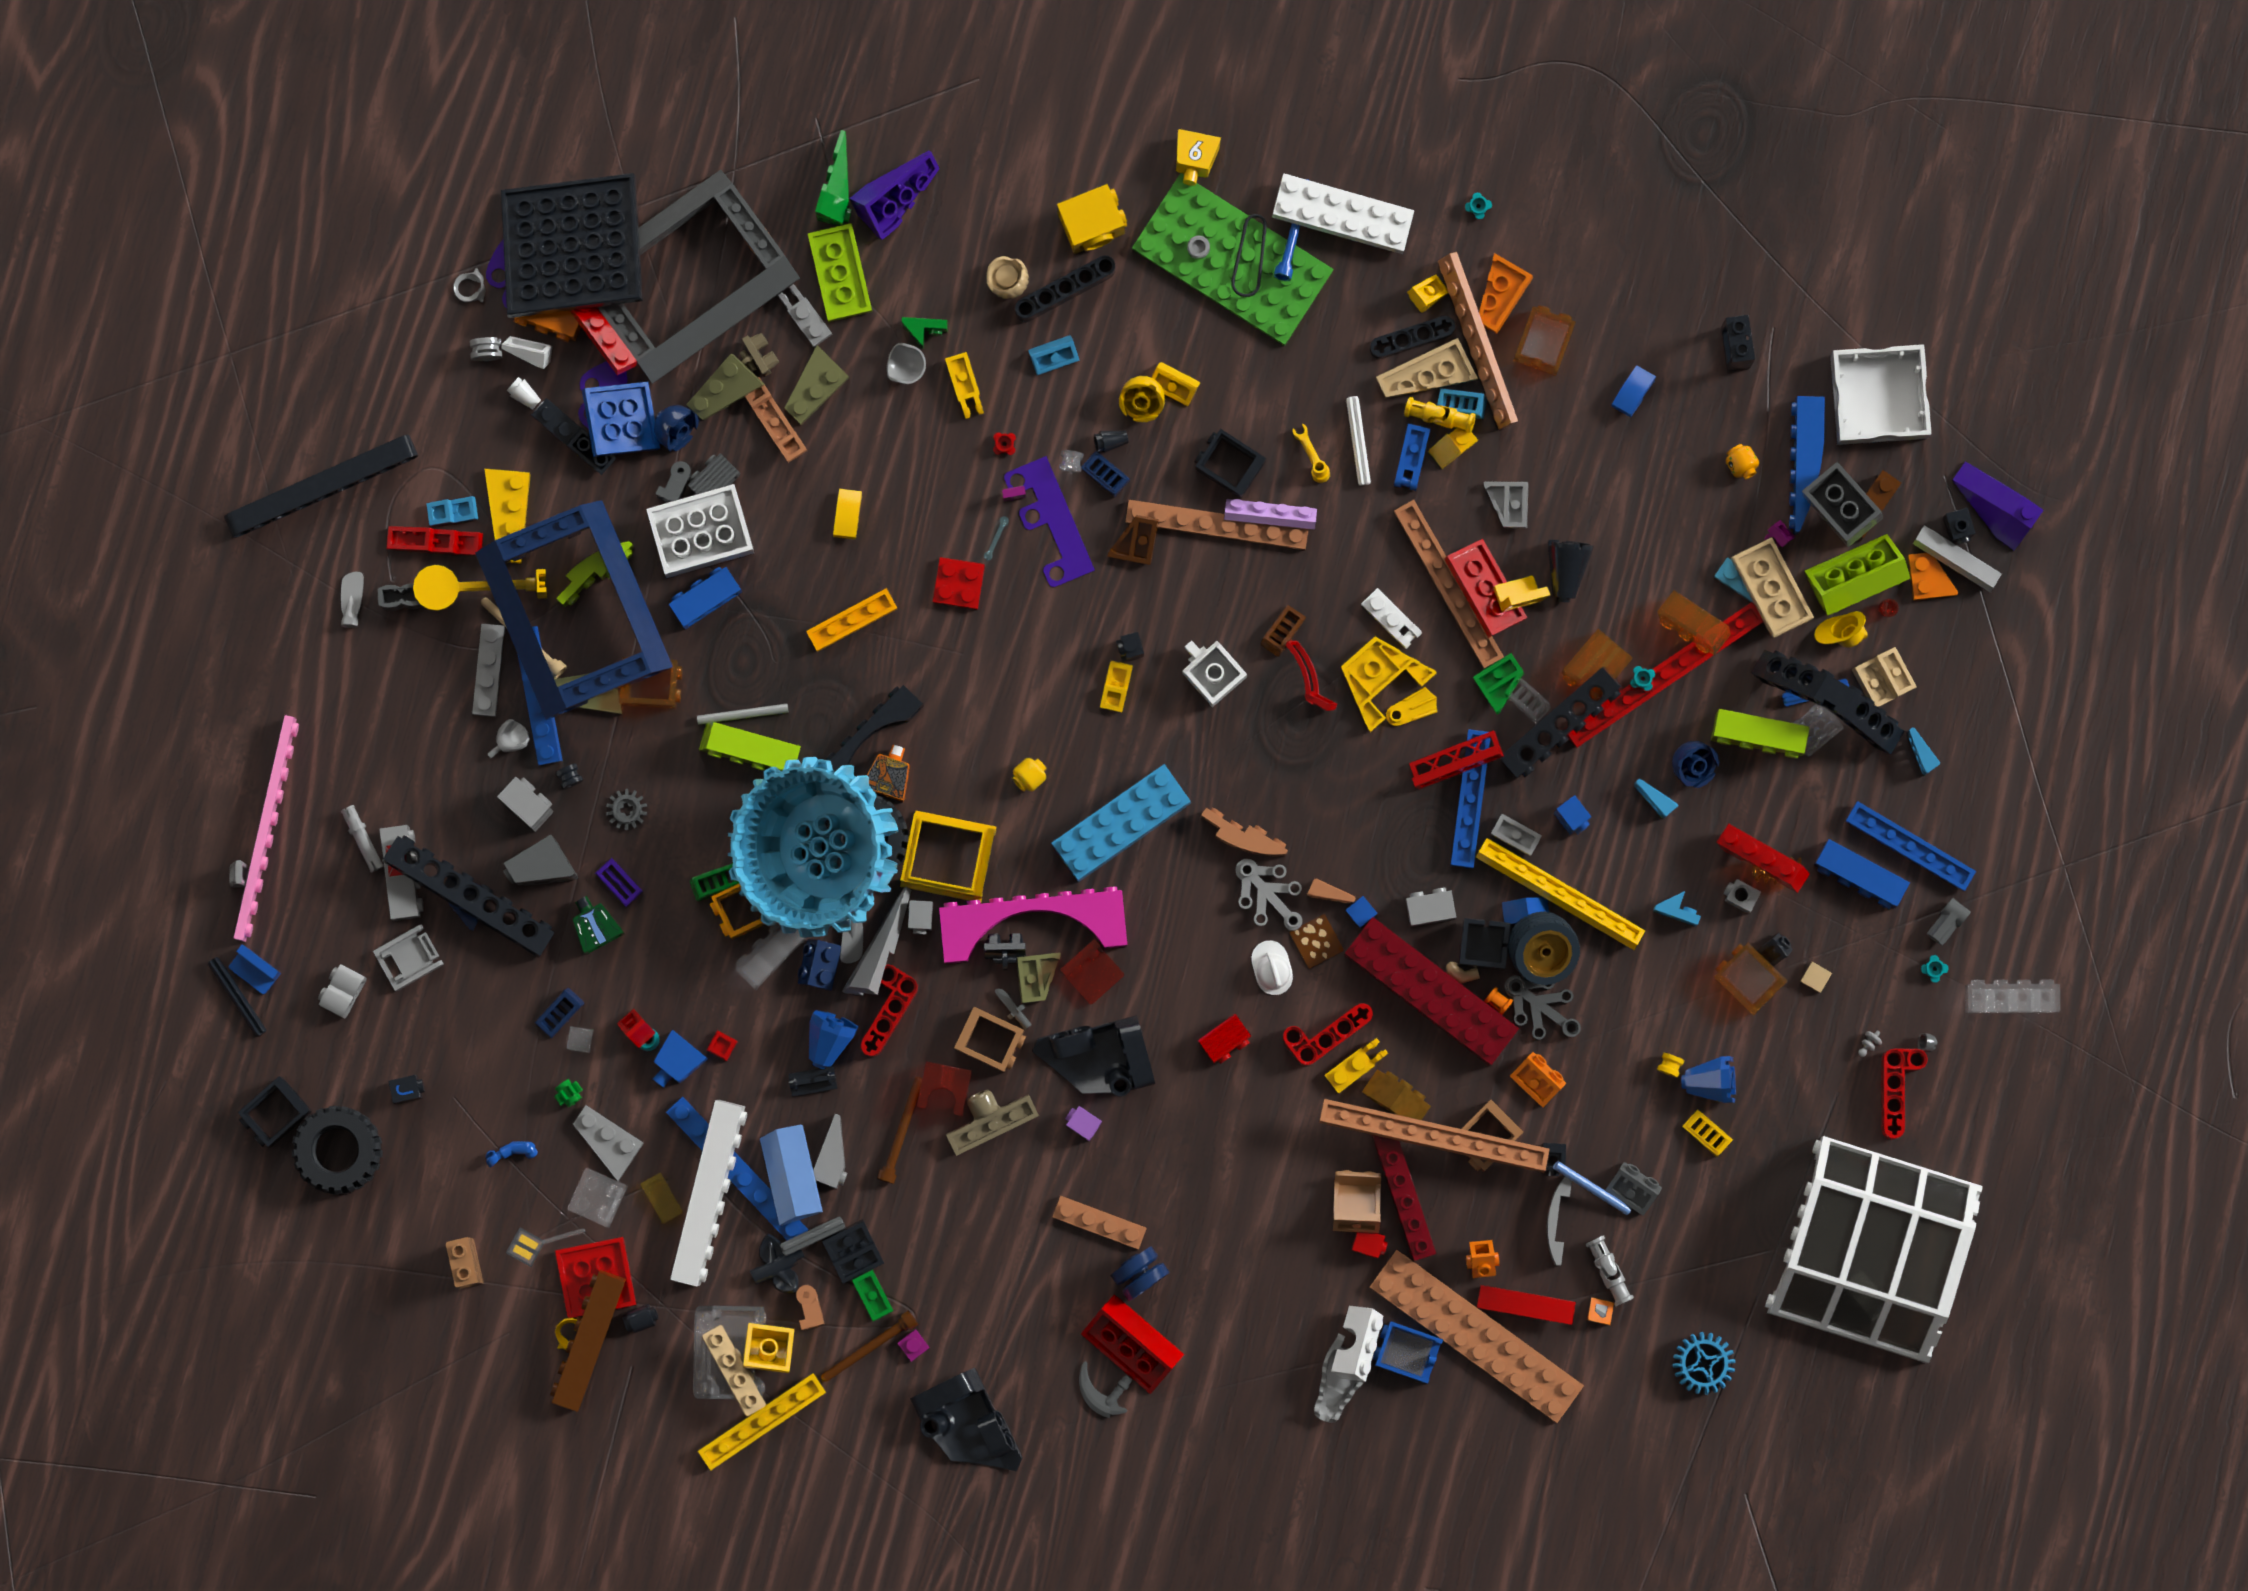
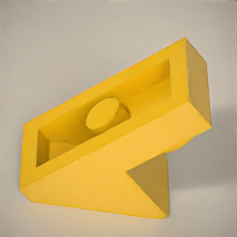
M1435 274L1412 287L1407 293L1411 301L1423 313L1446 296L1448 290Z
M1456 428L1449 435L1446 434L1428 452L1443 469L1477 443L1478 439L1472 432L1467 433L1466 430Z

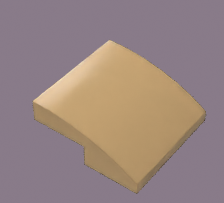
M1896 647L1852 669L1865 696L1875 702L1874 706L1880 707L1917 687Z

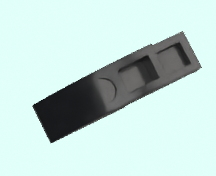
M545 398L531 414L552 435L600 475L616 459L614 455L594 457L590 434L579 427L549 399Z

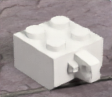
M1190 641L1185 646V649L1191 655L1188 659L1191 664L1182 671V674L1211 707H1214L1247 678L1246 672L1218 641L1208 649L1204 646L1199 649L1193 641Z

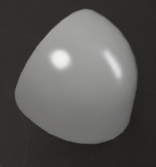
M898 343L893 347L887 361V375L890 380L911 384L918 381L924 374L926 360L920 349L905 343Z

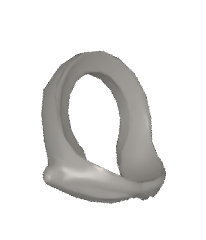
M478 268L472 273L461 274L456 278L454 292L459 300L463 302L476 300L483 302L486 288L483 284L484 278ZM465 279L481 282V288L470 297H464L458 291L460 282Z

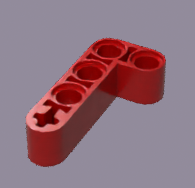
M889 964L885 966L884 971L887 969L892 970L894 978L889 982L882 979L881 984L892 990L861 1042L863 1053L869 1057H876L881 1053L918 992L916 980ZM910 981L914 984V989L911 993L902 992L901 986L904 982ZM893 1001H899L902 1004L900 1012L892 1013L889 1010V1006ZM883 1020L890 1023V1029L885 1033H881L877 1029L878 1023ZM874 1031L878 1036L884 1039L883 1041H880V1039L878 1038V1040L875 1043V1045L878 1047L877 1050H871L870 1052H868V1047L866 1046V1043L873 1042L875 1036L871 1034Z
M1358 1004L1310 1040L1299 1027L1290 1026L1284 1031V1044L1301 1065L1310 1066L1368 1024L1372 1019L1373 1011L1367 1004ZM1358 1009L1361 1011L1366 1009L1368 1012L1366 1014L1367 1019H1358L1355 1023L1359 1026L1355 1028L1353 1021L1348 1016L1351 1015L1353 1019L1358 1015ZM1341 1022L1348 1023L1350 1032L1341 1034L1337 1029L1338 1024ZM1296 1031L1300 1036L1299 1041L1296 1043L1289 1042L1287 1040V1033ZM1326 1035L1331 1038L1332 1044L1330 1047L1323 1048L1320 1046L1319 1038ZM1304 1049H1309L1313 1052V1059L1309 1062L1303 1061L1300 1057V1053Z
M1890 1049L1882 1056L1881 1129L1887 1139H1897L1905 1131V1071H1917L1926 1066L1928 1061L1927 1055L1920 1049ZM1891 1053L1897 1055L1899 1059L1896 1066H1891L1887 1061V1057ZM1912 1054H1918L1921 1057L1922 1062L1920 1066H1914L1911 1063L1910 1058ZM1891 1076L1898 1079L1899 1085L1896 1089H1891L1888 1086L1887 1081ZM1891 1099L1896 1100L1899 1104L1896 1112H1891L1888 1109L1887 1104ZM1899 1115V1119H1894V1126L1898 1127L1899 1131L1892 1135V1131L1888 1130V1127L1892 1125V1118L1887 1119V1116Z

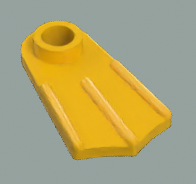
M1423 687L1391 706L1386 712V719L1389 724L1400 726L1437 713V697L1426 687ZM1397 711L1401 714V717L1394 719L1392 713Z

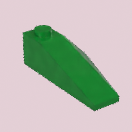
M843 130L840 132L832 160H834V163L829 166L826 182L828 184L823 183L815 210L817 221L835 226H842L845 222H849L852 214V209H849L846 132Z

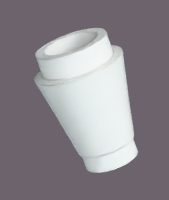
M519 377L507 390L511 394L510 397L530 407L532 410L541 401L526 380H522Z

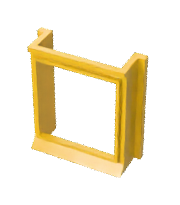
M916 811L913 816L900 887H908L913 890L968 901L980 900L981 903L993 838L997 827ZM922 822L982 833L971 888L911 877Z

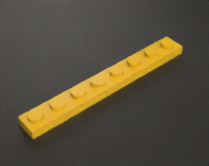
M1486 838L1476 855V858L1632 950H1635L1645 932L1642 928Z

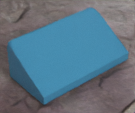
M1070 335L1028 350L1036 375L1080 361L1074 341Z

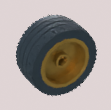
M1545 911L1531 913L1520 919L1510 932L1507 944L1510 960L1519 974L1534 984L1551 985L1564 980L1573 972L1579 961L1580 945L1575 932L1563 918L1554 913Z

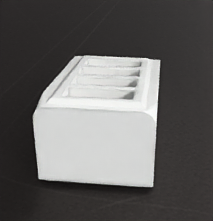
M512 336L502 344L501 349L539 368L544 369L551 362V345Z

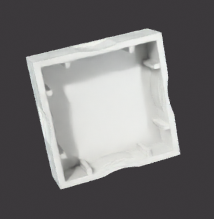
M1924 345L1894 346L1881 350L1866 348L1834 350L1831 353L1837 445L1928 439L1931 436L1930 410L1925 386L1927 373Z

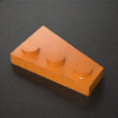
M1494 253L1479 314L1484 327L1497 334L1530 284L1533 275Z

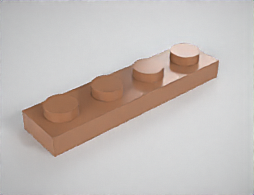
M1060 1196L1053 1214L1055 1219L1138 1250L1147 1229L1063 1196Z

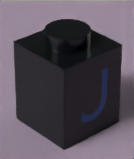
M417 1075L388 1081L394 1104L423 1098L422 1093L425 1092L422 1079H418Z

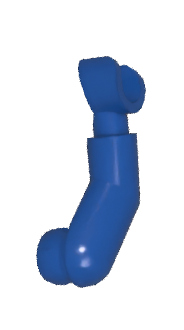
M513 1141L501 1147L498 1152L494 1150L488 1151L486 1153V1163L489 1167H492L499 1159L503 1157L505 1159L512 1154H525L527 1158L531 1159L538 1154V1151L532 1142Z

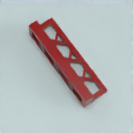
M1493 730L1409 763L1414 776L1412 781L1414 786L1420 790L1502 758L1504 755L1496 733ZM1492 738L1494 746L1480 750L1482 742ZM1469 747L1474 750L1472 755L1462 759L1458 758L1463 748ZM1447 755L1453 758L1451 763L1441 767L1437 766L1441 757ZM1422 764L1432 766L1429 772L1419 775L1416 768Z

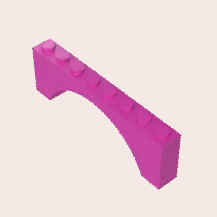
M1117 887L1103 888L1104 892L1095 893L1094 889L1081 890V894L1072 895L1071 891L1058 892V896L1049 897V893L1036 894L1035 899H1026V896H1014L1012 901L1004 902L1003 898L989 899L990 903L980 904V900L966 901L967 905L958 906L957 902L944 903V907L939 908L944 963L968 962L975 946L990 929L1010 917L1030 912H1050L1069 917L1089 929L1101 942L1104 949L1127 947L1122 890H1117Z

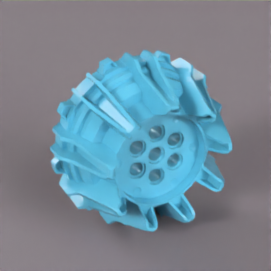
M817 757L803 758L802 765L799 760H787L782 771L777 767L768 768L764 771V779H755L752 791L741 796L743 801L741 809L733 810L730 816L734 826L733 833H728V837H731V852L728 853V856L733 858V867L729 870L731 880L739 881L741 885L739 894L746 896L752 904L750 908L752 912L759 911L761 913V922L767 926H772L779 922L783 933H795L798 929L799 935L802 938L827 936L830 926L837 932H848L851 930V921L853 923H863L866 921V912L874 905L873 891H891L888 884L893 878L894 873L898 871L896 869L898 863L886 859L892 856V846L886 843L884 837L899 831L895 819L890 814L893 810L892 808L875 809L874 801L877 796L869 786V777L867 775L856 777L854 775V766L842 765L834 772L831 761L817 759ZM827 819L830 822L829 829H827L825 825ZM807 826L810 828L809 836L806 834ZM842 835L846 838L844 845L841 842ZM822 842L826 845L825 851L821 848ZM803 849L806 851L805 859L802 857ZM838 857H840L842 861L840 867L837 864ZM819 864L822 868L821 874H819L817 871V867Z

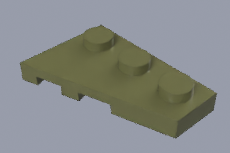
M818 345L785 406V410L800 425L849 379V376Z

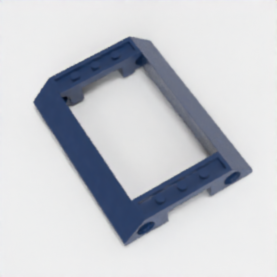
M602 500L574 507L499 538L475 552L545 720L588 703V700L629 683L633 685L673 668ZM590 528L592 537L638 642L641 653L557 687L505 563L511 560L513 562L526 557V553L565 537H568V539L580 535L581 531Z

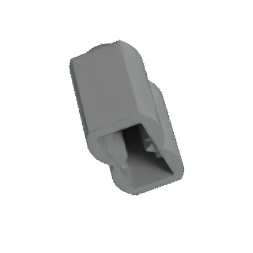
M340 964L338 968L335 967L329 976L331 980L328 988L324 987L321 990L318 1000H320L319 1005L345 1019L367 978Z

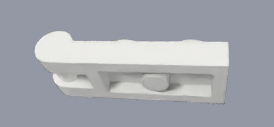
M1378 588L1361 603L1405 649L1411 645L1410 642L1415 637L1418 638L1422 634V631ZM1405 626L1409 631L1403 636L1399 631Z

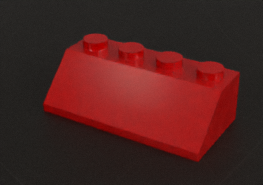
M1115 1294L1081 1333L1083 1337L1150 1394L1184 1356V1353Z

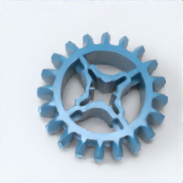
M1700 1332L1699 1340L1696 1339L1694 1334L1690 1335L1691 1343L1687 1339L1682 1340L1686 1346L1685 1349L1681 1346L1676 1348L1682 1352L1681 1356L1678 1354L1673 1355L1674 1359L1680 1360V1363L1673 1364V1368L1680 1367L1681 1370L1675 1373V1377L1683 1375L1684 1378L1679 1383L1683 1385L1688 1381L1689 1384L1686 1388L1688 1391L1693 1386H1696L1695 1394H1699L1701 1388H1703L1704 1394L1708 1395L1709 1387L1712 1388L1714 1393L1718 1392L1716 1384H1719L1721 1388H1725L1726 1385L1722 1379L1724 1378L1727 1381L1732 1379L1726 1375L1727 1371L1735 1372L1734 1368L1728 1367V1364L1735 1363V1359L1728 1360L1727 1357L1733 1354V1350L1725 1352L1724 1349L1729 1344L1725 1342L1720 1346L1719 1343L1722 1339L1720 1336L1715 1341H1712L1713 1333H1709L1707 1339H1704V1333ZM1700 1344L1714 1347L1719 1354L1707 1356ZM1694 1348L1696 1360L1692 1365L1686 1367L1685 1360L1687 1354ZM1701 1357L1704 1360L1715 1359L1710 1362V1365H1707V1370L1704 1367L1693 1368L1698 1365V1362H1701L1699 1360ZM1722 1360V1370L1719 1376L1714 1379L1712 1366ZM1701 1371L1708 1383L1695 1381L1690 1377L1689 1373Z

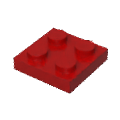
M940 557L933 603L978 610L985 564Z

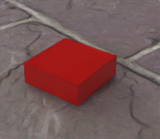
M717 1030L707 1051L728 1061L738 1041Z

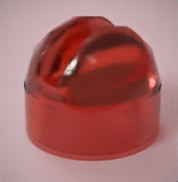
M1893 599L1883 600L1879 605V612L1884 617L1895 616L1899 609L1897 602Z

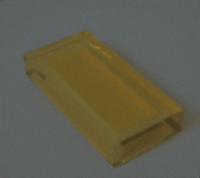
M661 1172L641 1183L663 1224L684 1213Z

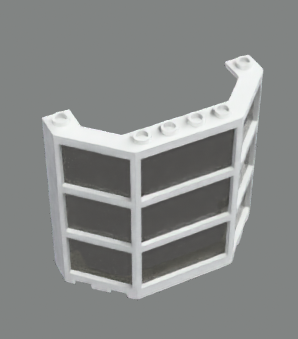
M1822 1136L1820 1141H1815L1812 1153L1816 1154L1814 1158L1816 1164L1811 1183L1807 1182L1804 1195L1807 1196L1805 1205L1801 1204L1798 1210L1797 1217L1800 1218L1798 1227L1794 1226L1790 1239L1794 1241L1792 1248H1787L1783 1262L1787 1264L1777 1290L1773 1292V1295H1768L1765 1307L1769 1308L1767 1313L1917 1361L1929 1363L1933 1348L1937 1346L1942 1331H1938V1329L1943 1327V1324H1946L1975 1232L1976 1223L1972 1218L1973 1215L1977 1216L1980 1204L1978 1199L1982 1192V1186Z

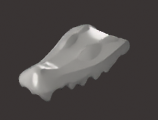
M1339 1333L1324 1359L1319 1396L1314 1408V1413L1319 1419L1330 1423L1336 1422L1339 1419L1345 1405L1364 1383V1381L1342 1379L1331 1371L1337 1349H1349L1342 1346L1345 1336Z

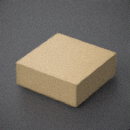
M1811 962L1800 982L1821 993L1832 973Z

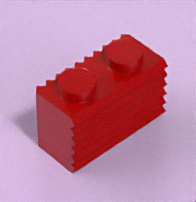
M1234 1014L1200 1038L1198 1043L1213 1063L1218 1061L1222 1064L1231 1057L1229 1053L1237 1048L1240 1051L1250 1044L1248 1039L1251 1038V1035L1237 1015Z

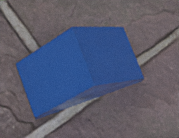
M1544 897L1502 902L1504 922L1513 925L1531 913L1549 912L1548 900Z

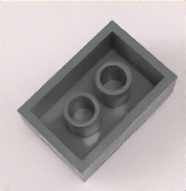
M1838 462L1802 491L1807 502L1847 547L1851 546L1883 519L1882 511Z

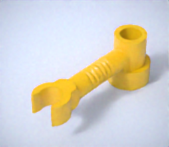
M1302 424L1303 434H1297L1293 428L1294 437L1300 441L1312 463V478L1318 483L1326 482L1330 477L1329 467L1324 461L1319 459L1309 440L1306 425Z

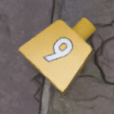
M1178 130L1176 171L1184 173V184L1195 186L1198 176L1208 177L1219 151L1220 137Z

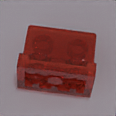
M1095 939L1060 969V972L1090 1005L1095 1003L1124 977V973L1103 951Z

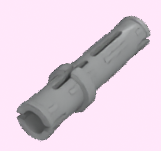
M351 805L346 810H341L350 828L348 830L349 834H353L370 872L372 873L383 868L384 865L365 830L366 825L361 822L355 806Z

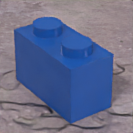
M1575 795L1554 812V815L1570 835L1574 832L1578 835L1590 825L1588 821L1591 815Z

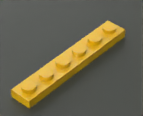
M813 1373L698 1452L709 1469L713 1470L824 1395L826 1391Z

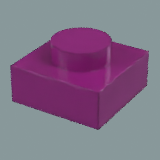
M916 1329L898 1342V1345L911 1362L930 1348Z

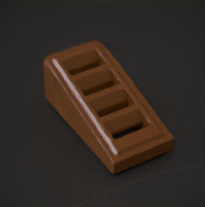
M1287 605L1262 638L1261 646L1279 657L1287 647V641L1294 637L1306 617ZM1288 615L1289 617L1297 621V623H1292L1291 621L1286 619L1285 616ZM1283 623L1284 625H1286L1287 627H1289V628L1292 629V630H1291V631H1288L1287 629H1285V628H1284L1283 626H1281L1280 624ZM1277 630L1279 633H1281L1282 635H1284L1286 638L1283 639V638L1280 637L1278 634H1276L1275 631Z

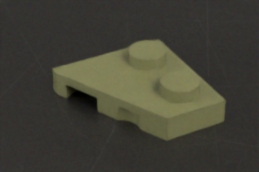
M1061 953L1017 957L1021 1004L1046 1000Z

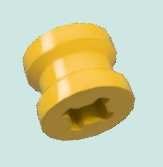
M1663 1052L1662 1064L1658 1065L1657 1070L1678 1078L1680 1074L1678 1070L1685 1060Z

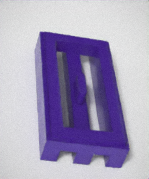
M612 858L595 873L626 907L643 892ZM613 865L636 890L633 894L608 868L609 866ZM604 871L629 896L627 900L602 875Z

